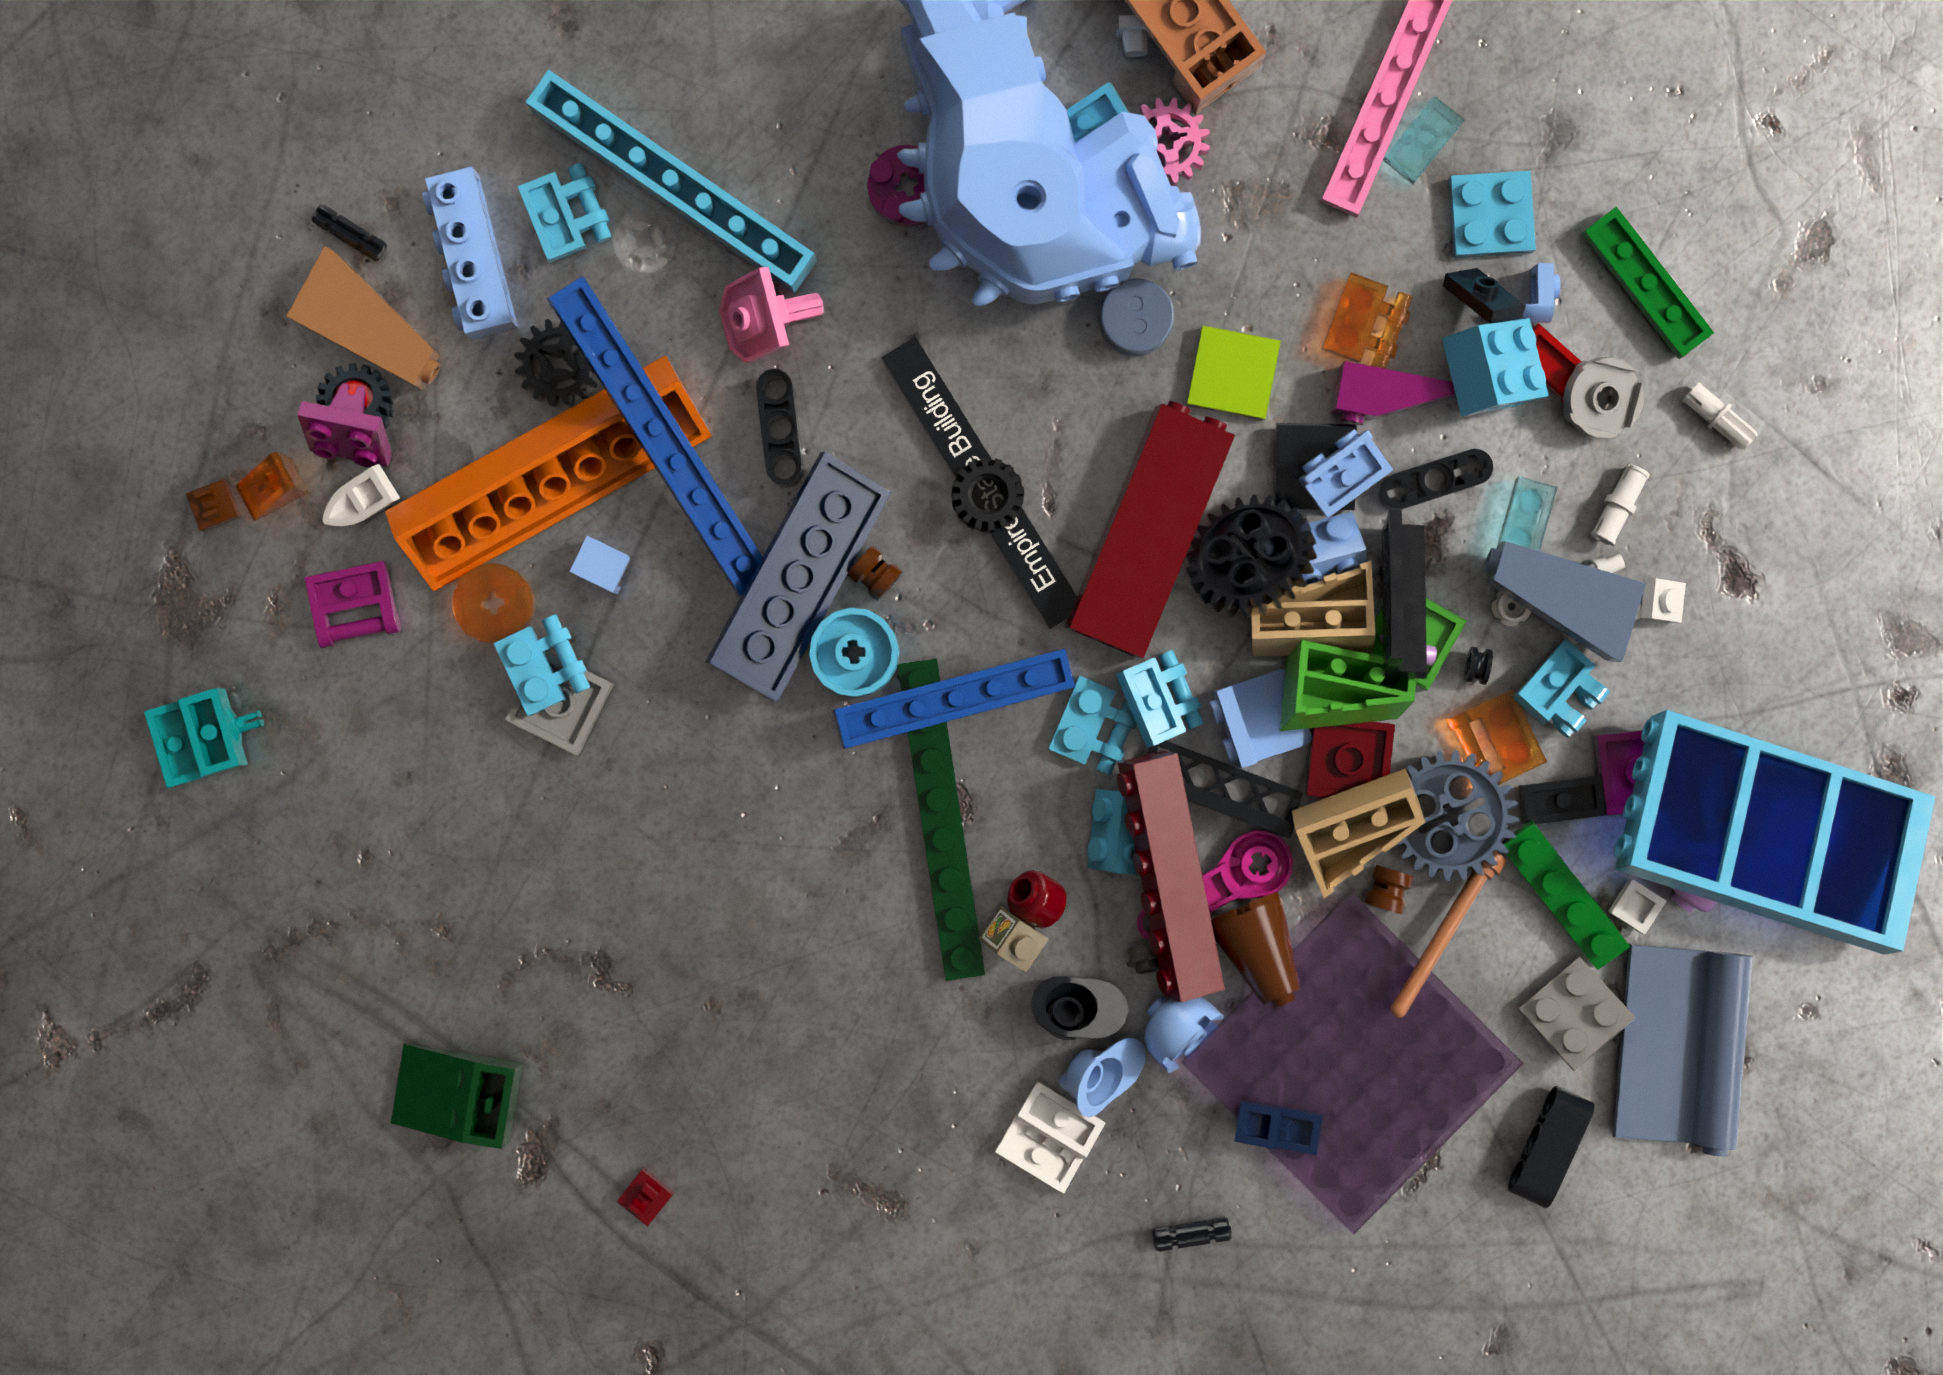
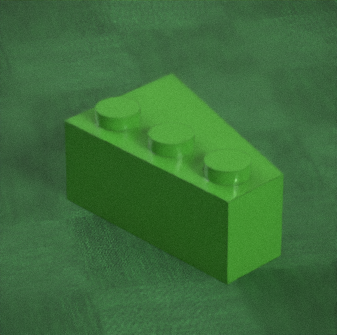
M1301 640L1286 658L1280 731L1398 719L1415 701L1416 678L1384 677L1383 657Z

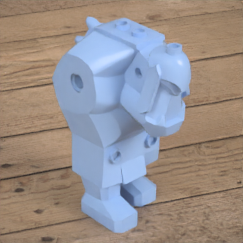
M899 0L907 9L913 22L901 28V44L918 88L916 95L904 103V108L908 112H921L922 116L927 115L929 119L926 143H919V148L902 149L897 153L898 158L904 165L919 168V174H924L925 192L920 193V199L902 203L899 206V211L902 216L912 221L926 222L928 227L932 226L941 240L942 249L929 261V266L933 270H950L958 265L962 268L965 266L969 267L978 274L977 279L980 282L978 289L972 296V302L974 305L982 306L994 301L1000 295H1008L1025 304H1041L1056 300L1058 303L1066 302L1079 297L1082 292L1093 289L1096 292L1110 290L1117 287L1119 282L1128 280L1134 265L1140 261L1148 266L1172 262L1175 271L1190 268L1198 263L1195 252L1201 244V225L1191 192L1180 193L1178 187L1170 186L1157 154L1158 141L1156 131L1144 115L1121 112L1078 142H1074L1067 110L1057 96L1042 83V81L1046 80L1045 68L1041 56L1034 57L1030 40L1027 36V16H1016L1014 12L1004 15V13L1026 0Z

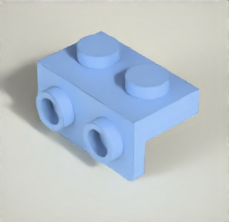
M1353 429L1335 442L1338 450L1329 457L1325 458L1321 453L1302 467L1305 474L1298 480L1326 518L1332 516L1393 471V468L1371 438L1373 436L1369 430L1358 434Z
M1352 511L1309 523L1317 543L1313 546L1317 558L1310 561L1314 572L1312 574H1302L1307 585L1321 581L1324 576L1333 573L1339 575L1359 568V564L1367 562V549Z

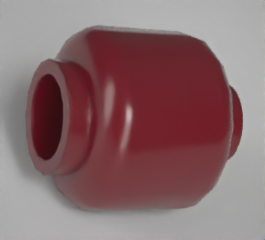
M1030 870L1023 872L1012 882L1007 894V905L1010 912L1030 926L1040 929L1050 927L1056 923L1063 915L1067 904V894L1064 887L1041 871Z

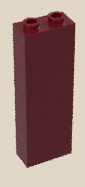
M1169 401L1167 405L1160 404L1154 408L1079 590L1075 605L1064 627L1133 657L1143 659L1235 438L1234 434L1226 431L1227 424L1205 416L1204 421L1190 416V408L1174 401Z

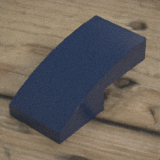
M1241 1101L1234 1142L1317 1155L1324 1114L1277 1105Z

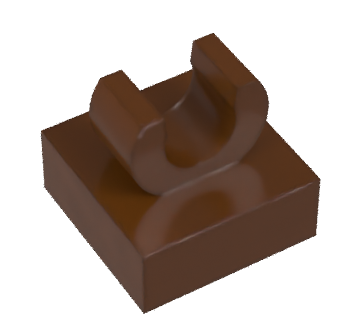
M222 479L186 493L200 531L206 532L241 518L227 480Z

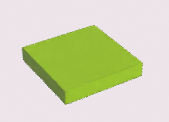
M1202 325L1186 405L1265 420L1281 341Z

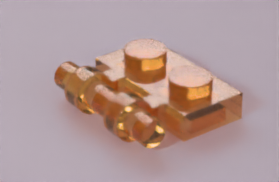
M1351 272L1348 275L1321 349L1357 363L1361 361L1365 349H1368L1375 353L1371 366L1387 369L1390 359H1395L1399 346L1396 345L1401 328L1403 325L1408 324L1411 315L1408 309L1413 297L1407 293L1398 292L1394 304L1383 301L1388 289L1387 285ZM1378 315L1387 319L1381 338L1371 335Z

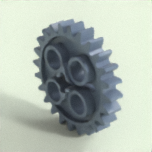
M1454 750L1451 761H1447L1441 751L1437 752L1435 764H1432L1425 756L1421 757L1422 770L1419 771L1410 765L1407 769L1412 776L1410 780L1417 798L1419 799L1426 795L1431 796L1435 800V811L1429 817L1424 818V824L1395 846L1405 844L1407 848L1401 856L1402 859L1406 860L1416 856L1414 869L1419 871L1428 864L1429 877L1432 878L1438 874L1440 869H1443L1446 881L1452 880L1454 870H1458L1463 880H1468L1469 868L1472 867L1479 875H1483L1484 868L1482 862L1486 860L1493 866L1498 865L1493 855L1496 850L1505 854L1509 853L1507 847L1502 843L1503 839H1516V835L1507 830L1508 824L1519 823V818L1508 813V810L1518 806V802L1506 800L1505 798L1513 790V787L1511 785L1501 787L1498 785L1504 774L1499 771L1490 776L1488 772L1491 762L1488 760L1479 767H1476V755L1473 753L1467 757L1465 762L1461 761V755L1458 750ZM1468 778L1472 784L1470 796L1463 800L1455 799L1451 791L1453 783L1457 779ZM1479 798L1485 799L1484 805L1460 814L1457 817L1459 824L1456 826L1453 823L1444 822L1424 834L1420 832L1422 826L1446 817L1448 815L1446 809L1448 806L1460 810ZM1477 814H1485L1490 819V829L1483 836H1475L1470 831V821ZM1447 831L1453 837V847L1448 853L1439 854L1434 849L1433 840L1438 833Z

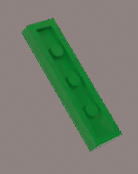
M1617 206L1581 233L1678 359L1684 357L1714 334L1707 322Z
M1532 819L1513 832L1516 835V839L1505 838L1502 841L1509 850L1507 856L1597 970L1630 948L1624 936Z

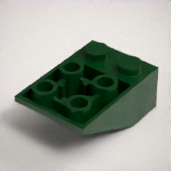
M404 1043L390 1123L461 1143L503 1149L511 1140L523 1062Z

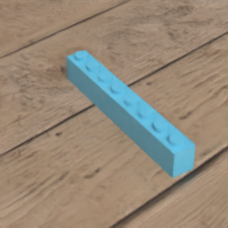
M549 69L525 102L537 117L757 269L769 267L771 278L793 294L797 292L817 263L814 252Z

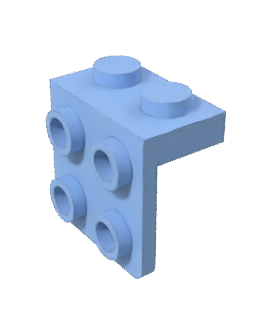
M1279 669L1212 692L1215 700L1209 702L1216 724L1223 723L1227 738L1222 740L1228 761L1230 763L1235 761L1237 768H1245L1257 764V761L1308 745L1312 740L1309 728L1280 731L1285 669Z

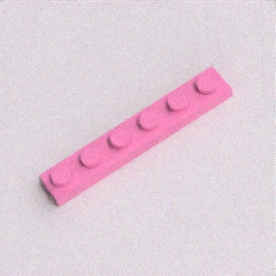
M1408 0L1320 202L1356 218L1359 215L1452 0Z

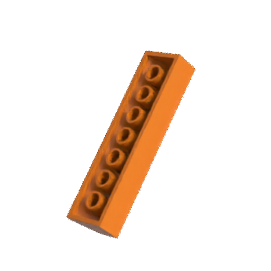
M665 355L643 367L644 372L692 447L712 437L667 356ZM604 389L386 510L385 513L394 539L434 592L655 469V467Z

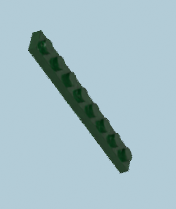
M937 658L897 664L901 691L940 682ZM947 722L910 731L908 732L945 980L950 981L985 975L981 943L980 939H978L980 936Z

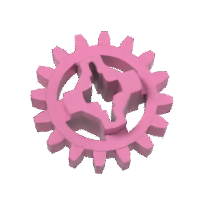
M1173 97L1169 106H1164L1162 100L1156 98L1154 109L1150 110L1147 105L1143 104L1140 106V114L1144 115L1149 123L1151 121L1154 122L1153 127L1156 131L1158 143L1161 135H1166L1168 141H1174L1171 150H1166L1164 144H1158L1157 154L1171 185L1177 186L1179 175L1181 174L1188 181L1192 179L1193 172L1191 166L1197 169L1203 167L1204 161L1198 154H1208L1210 146L1201 143V141L1208 138L1210 132L1209 129H1199L1198 127L1204 118L1202 114L1196 115L1193 118L1189 115L1192 108L1190 103L1185 105L1183 109L1177 108V98ZM1171 118L1180 121L1186 127L1181 128L1172 122ZM1193 146L1190 156L1183 163L1179 164V153L1181 150Z

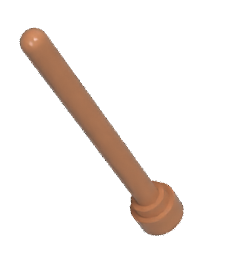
M1498 852L1493 854L1498 862L1497 866L1491 865L1486 860L1482 862L1484 868L1483 875H1479L1473 867L1471 868L1473 871L1393 1002L1390 1010L1394 1017L1402 1018L1405 1016L1487 879L1491 880L1494 875L1500 874L1507 860Z

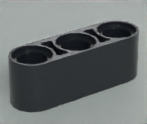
M769 369L759 376L756 384L765 468L767 475L775 485L781 488H791L796 486L804 475L795 389L786 372L780 369ZM777 379L785 382L786 392L782 397L771 399L766 396L765 388L770 381ZM778 419H785L791 424L789 435L782 439H776L770 435V426ZM784 458L793 460L796 464V470L790 478L780 479L775 475L774 468L779 460Z
M1554 1086L1551 1089L1512 1171L1508 1183L1509 1192L1543 1208H1548L1551 1205L1591 1121L1595 1106L1594 1102L1559 1086Z

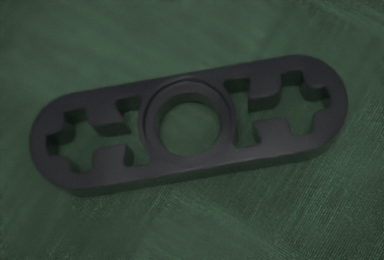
M1470 449L1395 473L1384 479L1378 489L1379 500L1389 510H1403L1486 482L1492 475L1493 461L1485 451ZM1468 457H1472L1474 462H1482L1483 469L1478 471L1479 478H1475L1473 473H1467L1457 477L1461 485H1455V474L1449 466V462H1454V470L1468 465ZM1439 469L1445 474L1446 485L1441 491H1432L1426 486L1425 475L1428 470ZM1416 474V485L1423 497L1417 498V490H1414L1402 496L1403 503H1399L1396 497L1389 498L1387 491L1393 488L1392 482L1396 481L1399 487L1414 483L1410 475Z

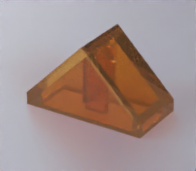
M279 452L269 454L235 486L254 521L310 493L292 458Z

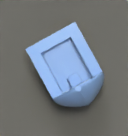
M1538 263L1529 270L1530 304H1525L1523 318L1519 319L1530 318V322L1549 323L1554 314L1555 299H1558L1560 295V276L1554 274V263Z

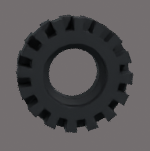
M986 457L978 461L973 460L969 462L965 468L959 471L952 486V506L957 513V517L961 522L963 521L967 524V527L985 533L987 531L996 532L1009 526L1018 516L1024 502V487L1022 486L1019 474L1015 473L1014 468L1010 464L1006 465L997 458L991 460ZM992 480L1002 488L1003 501L996 509L985 511L974 504L972 490L980 481Z

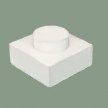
M1645 578L1644 583H1646L1643 592L1641 618L1669 623H1682L1686 583Z
M1629 878L1608 910V913L1645 935L1665 905L1666 900Z

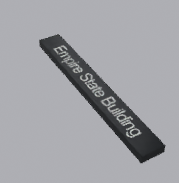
M916 337L882 357L885 366L955 478L959 471L965 468L969 462L973 460L978 461L986 457L991 459ZM983 480L974 486L972 500L982 510H994L1003 501V490L995 481ZM1021 508L1018 516L1009 526L996 532L989 531L1046 625L1051 629L1070 617L1077 600V595Z

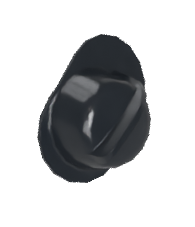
M1067 976L1051 977L1042 981L1034 990L1031 1000L1032 1013L1038 1024L1051 1035L1061 1040L1107 1038L1117 1033L1123 1027L1129 1013L1127 999L1122 991L1112 983L1098 979Z

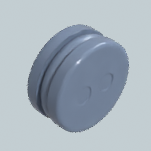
M1140 278L1122 281L1117 287L1112 288L1105 296L1099 313L1100 331L1105 341L1117 352L1128 356H1143L1156 351L1164 344L1174 324V307L1169 295L1158 284Z

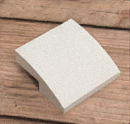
M1037 1081L1011 1121L993 1154L1056 1193L1063 1195L1083 1159L1087 1158L1106 1123L1095 1116L1086 1117L1080 1114L1076 1104Z

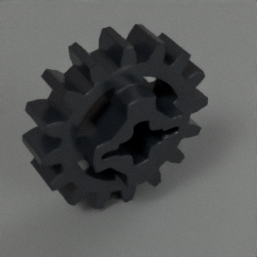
M547 319L545 320V330L540 331L534 325L530 327L534 337L531 340L521 337L519 341L526 347L525 352H516L514 354L517 360L523 362V366L515 369V374L522 377L527 376V379L521 385L522 388L526 391L536 388L533 398L540 402L547 395L548 404L552 407H556L559 398H562L567 406H572V396L575 394L585 400L587 396L583 389L587 385L596 388L598 384L591 378L594 372L586 360L584 369L578 366L576 355L579 349L563 324L560 322L559 327L555 328L553 322ZM561 337L556 344L547 346L543 344L549 339ZM547 354L552 358L555 356L559 359L563 357V360L573 371H569L566 368H555L545 355ZM534 357L539 359L541 371L538 374L539 379L536 378L533 369ZM568 380L575 382L565 388L553 389L558 386L559 382Z

